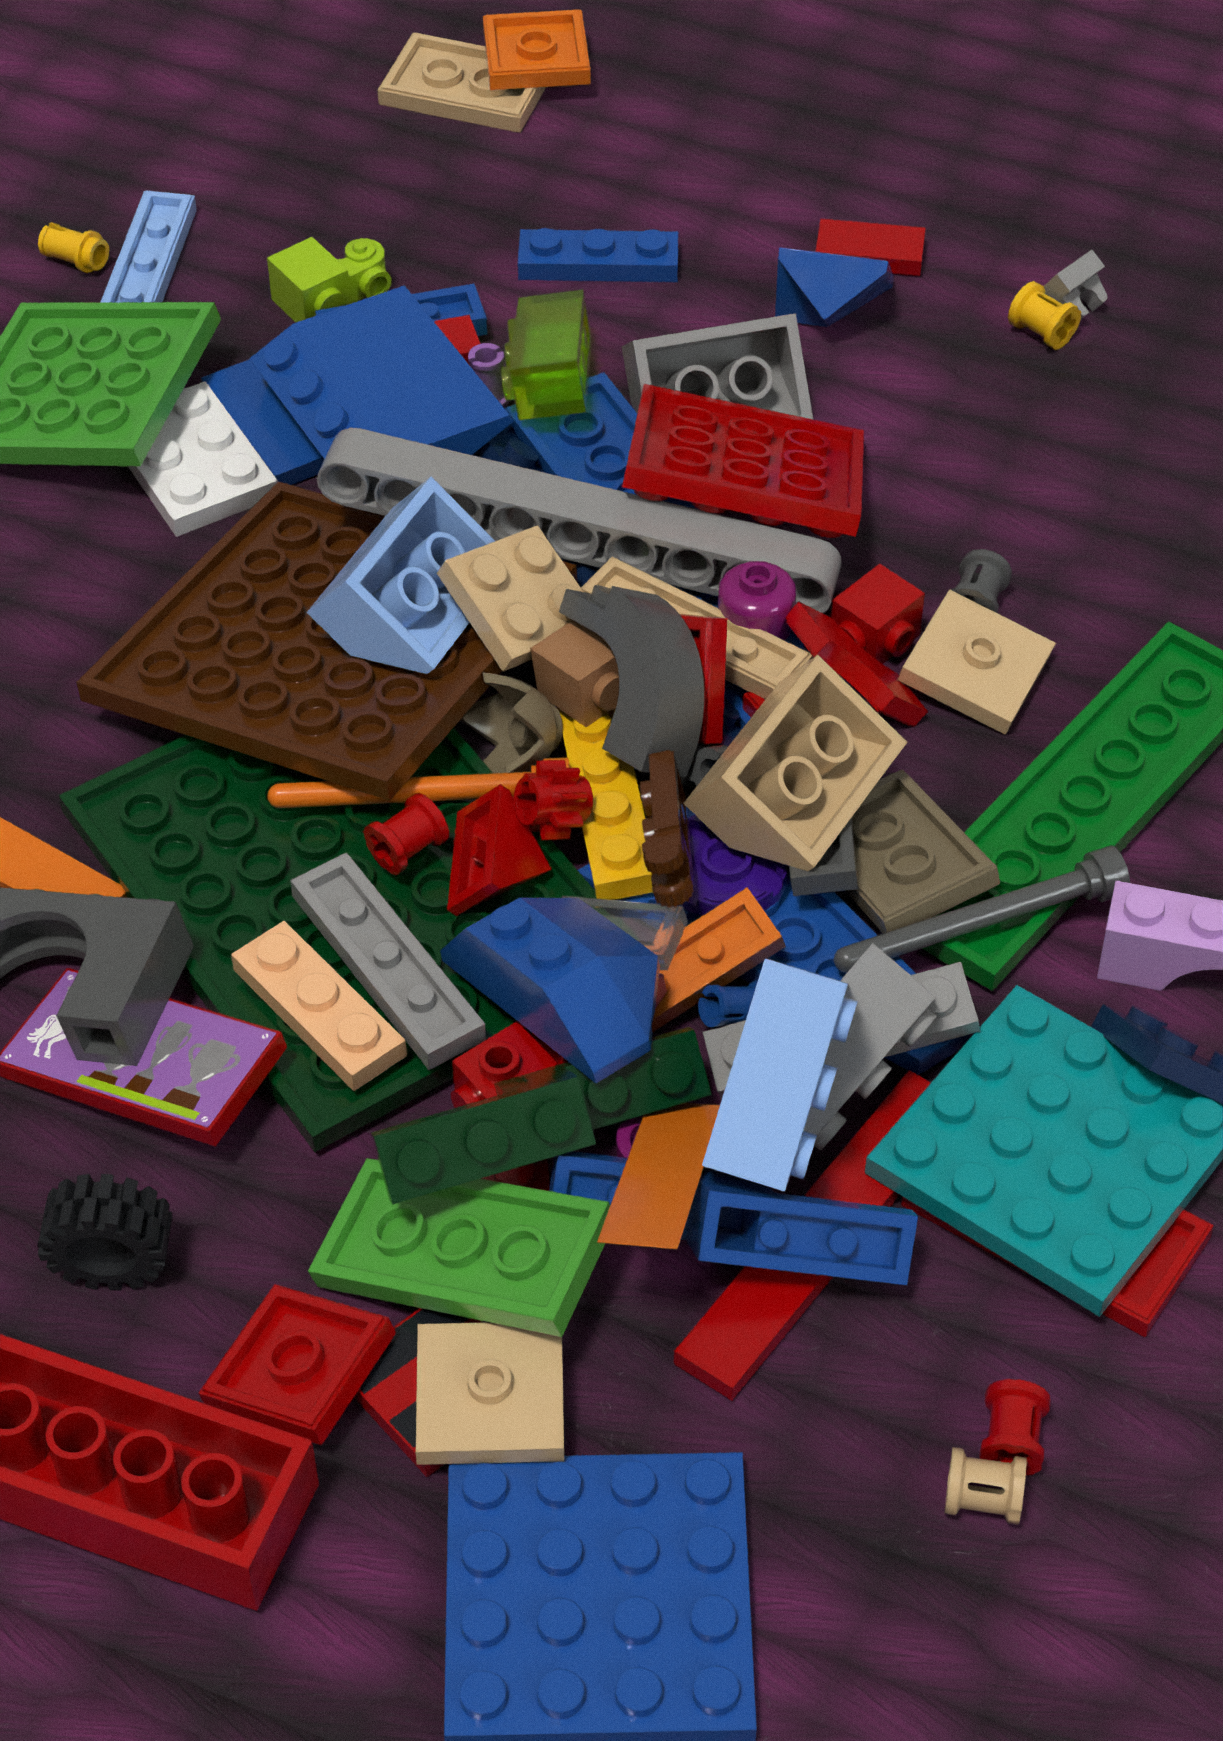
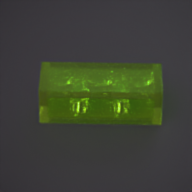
M584 290L518 298L516 318L508 319L510 342L505 343L507 366L502 367L501 370L506 401L515 400L519 420L586 412L592 337Z

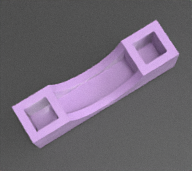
M1115 881L1097 979L1162 991L1169 983L1182 975L1201 970H1223L1222 900Z

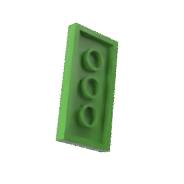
M367 1158L308 1269V1273L317 1287L562 1337L604 1248L605 1243H597L610 1208V1203L541 1189L477 1179L392 1204L388 1197L379 1161Z

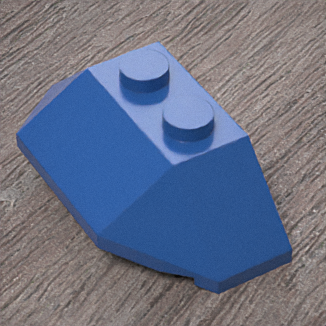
M518 898L505 906L499 907L492 914L465 928L440 950L444 963L594 1083H598L651 1051L652 1022L656 1007L660 971L659 958L655 953L580 898Z

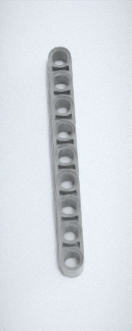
M347 428L341 430L335 436L317 476V484L320 491L330 501L342 506L384 516L396 504L432 476L495 541L538 525L562 559L601 568L611 557H615L670 585L718 596L719 583L727 571L738 564L749 561H765L778 565L790 574L796 585V604L801 602L824 613L832 602L841 568V556L838 550L829 542L819 538L665 501L648 500L636 494L361 428Z

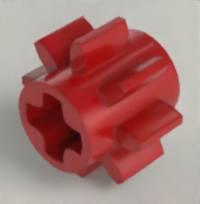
M565 760L536 761V773H524L523 778L516 784L513 797L514 810L522 824L528 825L532 832H540L542 840L570 839L571 828L583 827L584 822L592 812V788L588 780L580 775L579 768H566Z

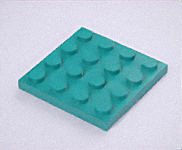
M1016 985L980 1026V1032L973 1034L866 1157L865 1174L1100 1317L1223 1160V1104L1148 1070L1107 1040L1101 1032Z

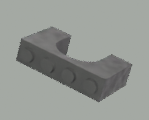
M0 887V979L16 967L42 957L68 955L84 959L56 1015L76 1060L137 1066L194 947L177 903L159 899H136L99 894L87 895L50 892L40 889L25 890Z

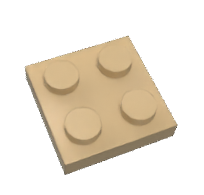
M538 525L447 559L437 572V575L502 671L532 660L531 647L572 621V619L559 612L566 589L583 592Z

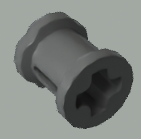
M985 549L972 550L966 553L961 560L959 566L961 578L958 585L951 590L998 613L999 604L997 597L1000 592L1007 588L1011 581L1012 570L1010 564L1004 557L994 551ZM978 566H982L980 573L976 572Z

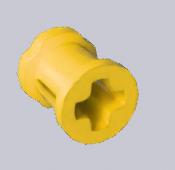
M1035 281L1029 282L1020 289L1013 299L1008 311V321L1016 328L1027 327L1044 337V342L1054 350L1061 349L1076 332L1081 320V310L1070 302L1062 304L1045 294V288Z

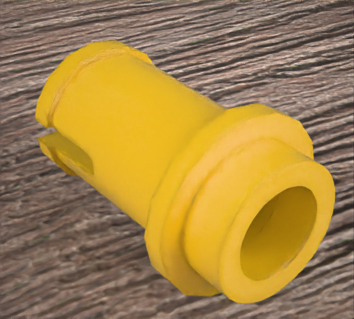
M50 222L49 226L45 225L42 228L38 238V248L42 255L74 263L79 271L85 273L101 270L109 257L107 241L102 238L100 233L92 230L80 233Z

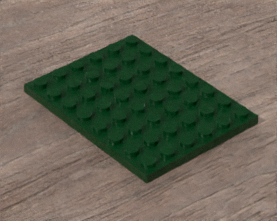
M453 728L411 777L490 774L493 772ZM184 735L60 794L59 800L63 814L112 880L123 887L127 898L159 899L177 903L194 945L182 974L210 1011L282 1032L287 1049L263 1080V1084L314 1152L453 1078L452 1060L470 1049L428 1070L406 1042L407 1056L356 1091H353L233 970L232 953L282 921H285L398 1032L293 898L290 880L347 852L483 1020L486 1029V1040L517 1020L442 961L440 950L465 928L492 914L499 907L505 906L518 898H580L637 940L605 902L597 903L596 893L592 886L552 840L541 839L540 832L532 833L552 870L458 916L447 911L457 812L476 799L433 801L447 822L449 828L448 840L440 846L429 844L408 859V866L403 872L393 875L388 870L382 868L374 859L366 845L363 831L367 825L374 821L386 822L405 808V803L275 808L269 803L267 797L268 791L273 785L277 783L327 780L188 735Z

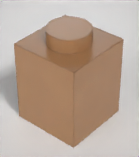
M572 620L530 648L537 690L546 696L551 704L585 727L616 708L619 695L618 666L613 651L600 635Z

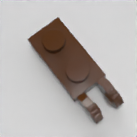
M666 750L648 754L650 780L640 782V790L647 819L642 820L645 842L642 844L643 859L647 871L652 873V890L657 904L660 903L661 907L667 906L669 908L670 906L683 905L684 902L689 901V898L693 897L692 892L694 891L688 808L683 804L687 798L674 751Z

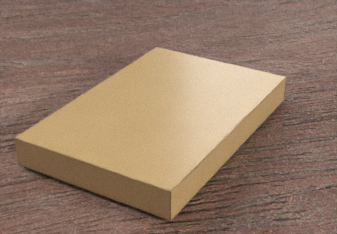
M414 32L378 88V104L521 133L546 87L490 90L485 46Z

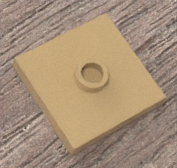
M949 589L902 667L898 680L1006 735L1056 643Z
M491 1322L418 1324L417 1465L564 1461L562 1337Z

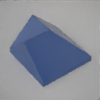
M780 247L777 267L775 317L796 313L797 323L829 327L892 288L894 276L889 261Z

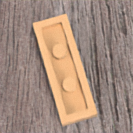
M282 921L231 954L233 970L353 1091H356L407 1056L406 1040L285 921Z

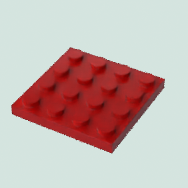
M644 384L622 487L632 489L636 495L648 500L663 501L670 497L692 502V505L697 509L709 513H723L727 509L750 514L753 520L766 525L777 526L788 522L807 526L812 533L823 537L837 538L842 534L856 537L862 513L864 430Z

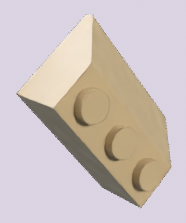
M816 655L777 684L683 804L729 848L809 871L816 866L901 752L907 741L819 655Z

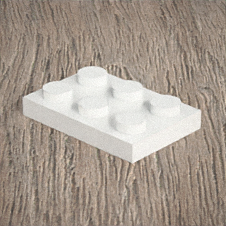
M206 381L182 390L142 465L128 466L176 537L252 508L278 482Z

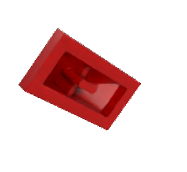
M501 784L457 812L447 911L455 916L552 870L529 826L522 824L517 818L510 790Z

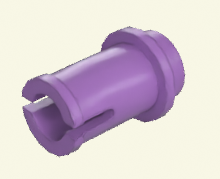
M492 343L478 344L472 347L468 353L470 367L501 405L506 408L511 399V390L504 380V352L501 351L498 345Z

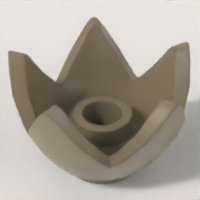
M483 672L484 683L495 688L499 693L474 703L460 721L495 745V749L483 760L493 773L531 772V765H536V761L543 760V758H549L552 751L556 750L562 738V719L555 705L548 701L546 696L531 685L515 678Z

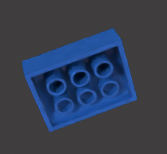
M405 285L293 323L249 358L324 459L335 436L341 430L347 428H361L472 455L514 422L509 413Z

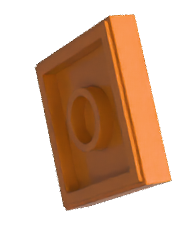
M582 10L490 14L483 16V32L490 90L591 84V69Z

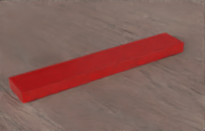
M909 1070L804 1196L891 1207L900 1194L865 1174L866 1157L931 1082ZM745 1266L674 1350V1365L732 1401L833 1277Z

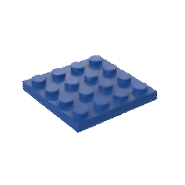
M743 1452L564 1456V1461L449 1464L445 1741H756L757 1726Z

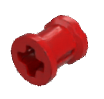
M414 793L405 801V808L386 822L374 821L367 825L363 831L366 845L374 859L382 868L388 870L393 875L403 872L408 866V859L429 844L440 846L449 838V828L441 811L432 800L421 793Z
M1005 1379L990 1384L985 1391V1405L991 1411L988 1437L981 1442L979 1459L1011 1463L1015 1456L1027 1458L1026 1476L1041 1471L1045 1452L1044 1448L1039 1444L1041 1420L1050 1411V1394L1043 1387L1021 1379Z

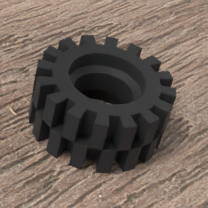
M101 1173L100 1182H94L90 1174L78 1175L76 1184L67 1178L59 1182L58 1189L52 1187L48 1193L37 1245L40 1261H47L46 1268L53 1274L64 1270L63 1280L73 1284L79 1278L85 1279V1287L96 1290L98 1283H108V1288L112 1291H121L123 1282H126L132 1289L143 1287L144 1279L152 1283L158 1278L159 1271L163 1272L173 1219L172 1211H169L170 1204L165 1198L157 1199L158 1191L150 1186L141 1191L137 1190L138 1181L126 1177L123 1184L114 1183L113 1174Z

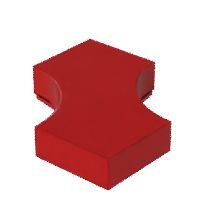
M798 602L786 616V623L812 656L819 655L837 674L862 694L877 712L913 727L928 713V710L911 689L898 680V673L880 663L861 648L833 618L801 602Z

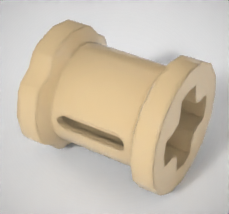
M952 1447L944 1514L956 1516L960 1509L1005 1515L1006 1521L1009 1524L1019 1525L1025 1488L1027 1458L1015 1456L1011 1463L966 1457L964 1449ZM972 1482V1483H979V1484L1000 1486V1487H1003V1488H1002V1489H993V1488L979 1487V1486L969 1485V1483Z

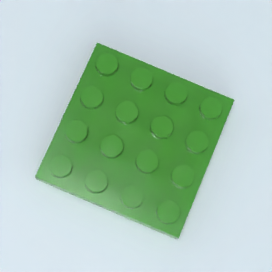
M215 302L20 303L0 336V464L141 466L221 321Z

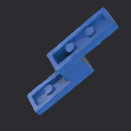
M575 1151L554 1156L549 1191L607 1201L611 1205L628 1158ZM703 1167L681 1240L687 1241L698 1261L907 1285L918 1215L911 1209L774 1193L769 1186Z

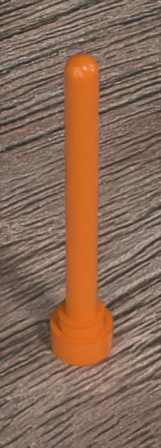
M568 757L543 758V760H565L566 768H569ZM531 765V772L410 777L390 801L330 781L277 783L269 789L267 797L269 803L275 808L405 803L406 799L414 793L426 795L432 801L478 799L499 784L509 789L514 797V790L518 781L523 778L524 773H536V765Z

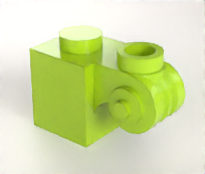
M313 237L267 257L271 298L295 322L316 316L315 310L345 306L366 297L369 298L387 292L392 282L390 274L385 269L383 246L376 240L359 238L347 243L345 246V258L336 259Z

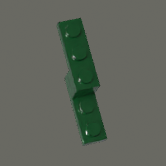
M686 1027L652 1037L651 1051L598 1083H594L571 1063L566 1062L494 1083L497 1096L371 1132L389 1200L392 1204H396L595 1145L594 1129L712 1094L695 1030L691 1027Z

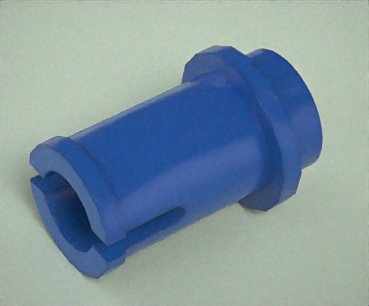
M758 980L753 981L748 987L706 986L702 993L706 997H718V999L699 998L698 1011L704 1025L708 1027H721L746 1020Z

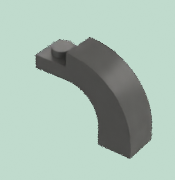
M594 585L592 593L566 589L559 612L600 635L613 651L618 666V701L602 749L637 770L650 773L648 754L666 750L674 751L680 776L686 778L702 727L704 679L699 652L684 619L673 606L656 594L615 586L608 588L600 585Z

